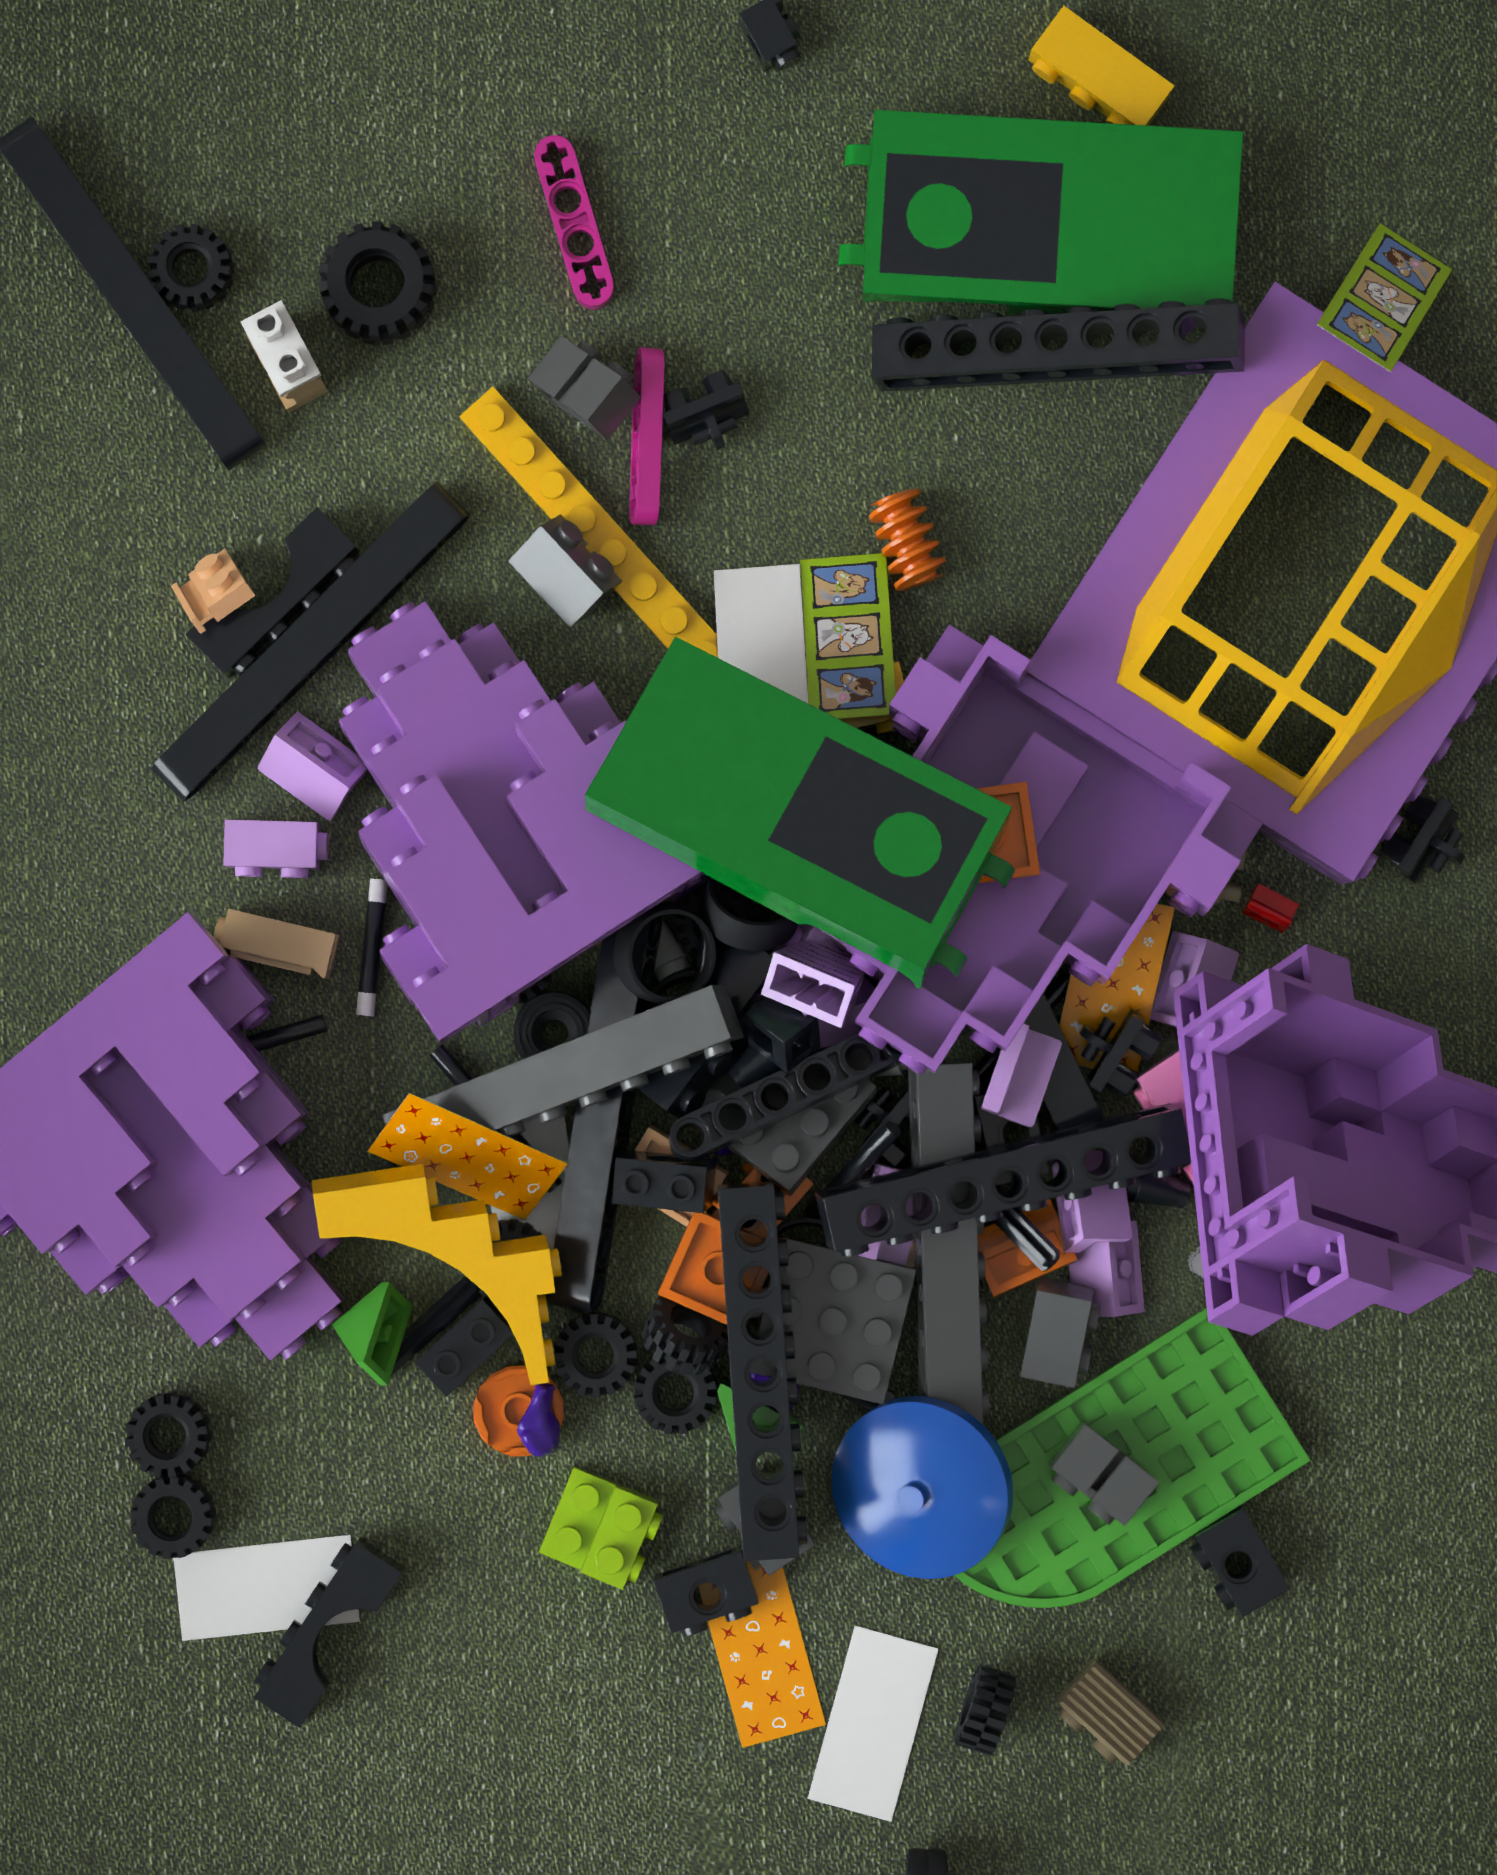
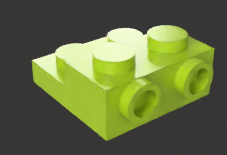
M574 1466L538 1553L581 1570L580 1573L623 1590L627 1580L636 1583L644 1564L645 1557L638 1555L644 1537L653 1541L663 1517L662 1514L655 1512L659 1501Z

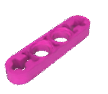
M558 135L547 136L536 145L534 152L535 164L574 296L584 308L590 310L601 309L612 300L614 283L573 146L566 138ZM556 147L559 153L567 152L568 156L561 159L564 175L567 177L574 173L575 179H561L551 186L548 185V180H557L551 162L543 163L542 159L548 157L549 148ZM564 189L575 190L581 197L580 206L572 213L561 212L555 205L557 194ZM579 232L587 233L594 241L592 251L585 256L573 255L568 249L567 244L570 237ZM600 259L602 265H593V272L598 283L605 282L607 286L600 289L601 297L592 299L590 293L581 292V289L587 286L584 269L575 273L573 267L588 266Z
M638 347L634 362L633 389L641 399L632 410L629 517L631 524L655 526L660 506L663 349Z

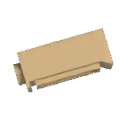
M228 909L226 918L219 916L214 931L215 940L228 954L229 949H231V957L312 976L314 971H316L322 978L329 980L340 935L232 909Z

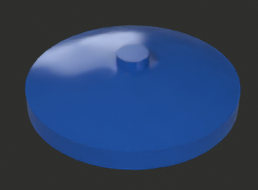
M908 1396L879 1404L864 1414L848 1430L834 1458L831 1480L832 1494L838 1516L844 1528L866 1555L896 1573L915 1578L936 1579L964 1572L980 1562L994 1548L1008 1525L1013 1506V1482L1006 1457L996 1439L979 1420L949 1402L924 1396Z

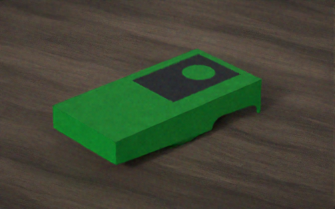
M874 110L873 138H870V145L850 144L845 147L844 167L854 165L868 167L864 244L840 245L838 266L857 265L864 267L862 302H969L1008 305L1007 314L1021 315L1023 311L1032 309L1044 310L1049 314L1067 313V310L1073 307H1088L1093 309L1094 312L1112 311L1114 306L1120 304H1133L1139 306L1140 309L1158 308L1160 303L1168 301L1182 302L1186 306L1204 305L1205 301L1217 298L1228 299L1233 303L1243 131Z
M677 637L673 639L585 793L586 811L799 925L809 924L835 936L901 972L919 990L923 986L930 967L933 968L934 964L946 967L956 977L959 976L964 967L967 956L946 942L981 877H990L999 882L1002 888L1006 889L1015 872L1011 864L992 854L1008 825L1012 810L1011 806Z

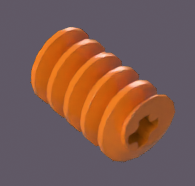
M920 488L895 493L871 504V506L879 507L869 515L870 522L885 523L875 532L876 539L891 540L881 550L884 557H897L888 566V571L890 574L904 575L894 583L896 591L911 590L947 575L937 574L936 572L946 562L945 557L930 556V552L940 545L939 540H925L923 537L934 527L933 523H918L917 520L918 517L927 511L926 505L912 506L911 501L921 493Z

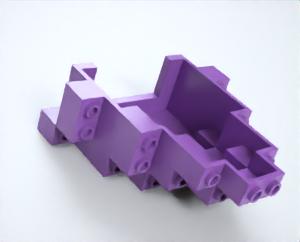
M426 601L418 606H415L413 602L402 606L390 616L392 622L378 631L374 626L370 627L352 639L351 642L354 646L348 649L349 658L375 698L368 701L366 697H362L348 705L342 711L345 717L339 720V724L343 733L393 808L388 812L385 806L381 807L362 820L364 827L358 831L361 844L415 926V928L410 930L407 925H403L383 939L385 947L379 950L381 958L410 1004L417 1007L439 1043L442 1044L476 1021L480 1027L484 1026L519 1003L520 993L665 899L670 898L672 903H675L691 890L693 891L709 881L710 877L586 811L585 793L626 721H619L594 681L585 687L578 682L567 688L557 696L560 701L559 703L556 699L550 700L525 660L521 662L518 660L494 622L485 628L481 623L471 627L459 636L458 639L461 643L458 644L455 638L453 640L449 638Z
M950 624L926 660L921 657L919 658L889 704V717L894 722L892 728L916 742L919 736L923 738L912 757L976 789L1027 781L1040 876L1012 879L1009 881L1006 889L1002 888L999 882L977 885L946 942L967 956V961L958 977L946 967L934 964L933 968L930 967L923 986L919 990L901 972L847 944L846 950L853 954L849 961L850 963L872 977L877 970L885 974L855 1020L856 1024L863 1027L858 1035L881 1050L888 1043L902 1052L898 1061L920 1075H923L926 1069L934 1074L936 1073L966 1027L973 1031L969 1039L991 1053H994L997 1047L1006 1052L1064 961L1072 965L1068 972L1078 980L1091 987L1096 981L1104 985L1164 892L1171 896L1168 903L1181 913L1191 918L1196 912L1204 916L1217 900L1240 864L1242 855L1263 824L1258 819L1224 799L1231 786L1193 762L1190 763L1183 773L1027 674L1031 660L992 635H990L983 646Z
M187 912L0 1068V1236H7L19 1226L42 1254L50 1252L85 1295L98 1290L102 1295L107 1291L111 1292L131 1276L157 1308L163 1305L167 1308L199 1348L206 1345L209 1341L214 1347H217L236 1331V1328L231 1324L236 1319L270 1361L279 1354L287 1360L307 1343L302 1335L316 1324L320 1330H323L342 1314L337 1306L346 1298L311 1258L314 1253H317L322 1259L337 1247L342 1240L340 1238L320 1239L312 1186L276 1144L278 1142L280 1145L284 1143L287 1145L307 1128L303 1120L311 1113L241 1031L243 1028L245 1031L248 1029L252 1031L269 1018L272 1012L268 1007L276 1000L242 959L230 957L195 914Z
M1305 944L1271 969L1267 968L1245 985L1202 971L1173 991L1209 1323L1253 1336L1279 1319L1287 1317L1329 1330L1373 1303L1410 1314L1473 1277V1269L1476 1267L1497 1273V1088L1444 1070L1438 1029L1355 1000L1349 959L1309 944Z

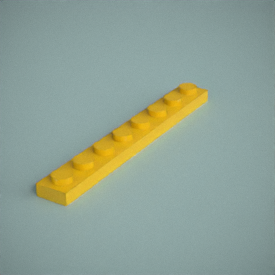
M493 386L459 416L460 420L550 519L561 514L565 520L575 524L581 531L583 539L588 543L585 548L590 553L595 551L597 554L604 556L612 564L614 572L622 580L614 589L615 592L667 649L673 639L677 637L718 658L717 634Z

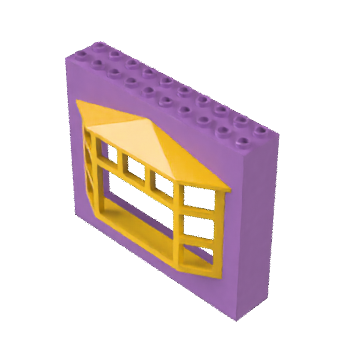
M1274 282L1245 326L1244 372L1214 374L1031 658L1027 674L1183 773L1190 763L1193 762L1231 786L1224 799L1261 821L1263 824L1258 833L1334 882L1343 885L1354 881L1357 882L1359 878L1363 880L1368 875L1378 859V856L1372 853L1379 842L1382 843L1384 839L1388 841L1403 820V817L1397 814L1403 804L1406 805L1409 801L1413 802L1427 783L1428 778L1422 775L1428 765L1431 766L1434 762L1439 763L1452 744L1453 740L1447 736L1452 727L1455 728L1459 723L1464 724L1477 705L1478 701L1472 698L1473 694L1477 689L1480 690L1484 684L1488 686L1497 674V423L1399 360L1392 372L1386 370L1319 327L1317 323L1324 312L1277 282ZM1324 385H1329L1368 410L1371 414L1350 451L1343 450L1303 423L1304 417ZM1383 423L1390 424L1429 450L1428 457L1409 489H1404L1362 461V457ZM1297 438L1395 501L1397 508L1289 676L1283 678L1183 614L1182 607L1290 439ZM1442 460H1446L1488 488L1486 496L1468 527H1463L1424 502L1421 498ZM1411 513L1422 518L1456 541V546L1427 590H1423L1381 562L1384 553ZM1370 576L1379 579L1416 604L1415 610L1387 653L1381 652L1341 625V620ZM1170 626L1177 627L1217 654L1215 661L1187 701L1179 699L1141 674V669ZM1329 639H1334L1373 664L1376 668L1347 716H1342L1303 691L1300 687ZM1229 664L1238 666L1276 692V696L1245 739L1240 738L1200 712V707ZM1289 702H1294L1335 729L1334 736L1305 776H1299L1259 750L1260 743Z

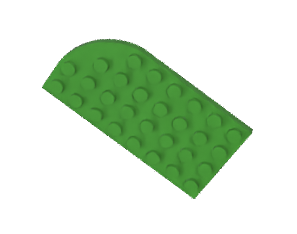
M1205 1306L996 1438L1006 1457L1013 1482L1011 1516L1002 1537L994 1548L976 1565L954 1576L975 1591L994 1600L1011 1605L1051 1608L1084 1602L1109 1589L1311 1460L1228 1328L1208 1322L1207 1306ZM1081 1421L1088 1424L1159 1481L1125 1526L1116 1519L1108 1525L1088 1509L1093 1502L1080 1490L1072 1496L1052 1480L1057 1472L1049 1466V1462Z

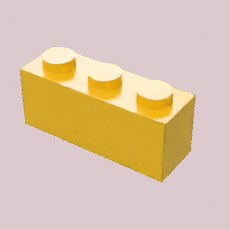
M1064 5L1035 43L1028 59L1034 64L1032 70L1040 78L1051 84L1058 81L1070 90L1069 97L1076 104L1089 111L1094 107L1107 117L1105 122L1110 124L1149 126L1170 97L1175 86Z

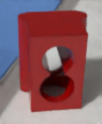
M1258 883L1252 890L1241 913L1282 934L1289 927L1299 904Z

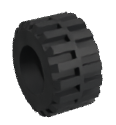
M372 221V227L364 228L362 223L354 225V232L346 235L343 231L336 237L338 243L334 247L331 245L327 247L324 252L326 261L325 263L320 262L318 273L321 276V282H318L323 303L337 326L342 327L346 334L354 339L359 337L362 338L364 343L373 345L374 341H382L384 345L394 344L393 339L400 336L405 340L412 336L410 331L414 327L420 329L426 323L424 317L427 312L432 313L435 305L433 297L437 295V284L429 256L424 247L420 246L417 238L410 232L408 235L405 234L402 228L397 225L391 224V227L388 228L384 227L382 222ZM376 260L390 261L398 265L404 274L405 282L400 295L393 302L382 307H368L360 304L354 298L351 290L352 281L362 266Z

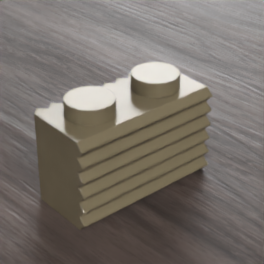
M1092 1658L1056 1698L1063 1707L1058 1713L1059 1716L1076 1732L1079 1733L1085 1727L1097 1738L1092 1744L1093 1747L1112 1764L1119 1758L1125 1765H1130L1164 1727L1162 1720L1095 1658Z

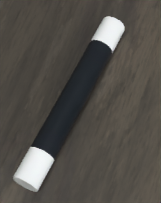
M370 878L356 1015L374 1017L381 956L379 950L382 946L388 890L387 882L382 879Z

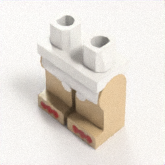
M282 300L241 321L247 338L262 366L268 373L267 375L288 413L328 392L320 377L322 375Z

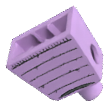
M806 940L774 952L761 995L842 1028L855 1006L865 972L849 962L852 956L847 953L837 951L816 941Z

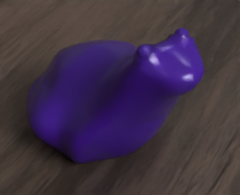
M549 1383L535 1385L529 1407L517 1428V1433L529 1453L535 1457L547 1456L556 1452L559 1448L560 1424L552 1412L555 1386Z

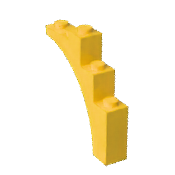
M423 1164L312 1180L320 1239L365 1237L394 1241L427 1252L458 1269L488 1295L508 1321L522 1350L530 1385L549 1383L547 1367L555 1366L552 1339H543L541 1323L549 1322L546 1296L543 1294L555 1293L553 1277L562 1276L558 1248L549 1249L546 1235L500 1241L497 1213L488 1214L485 1199L430 1207L439 1205L435 1177H425Z

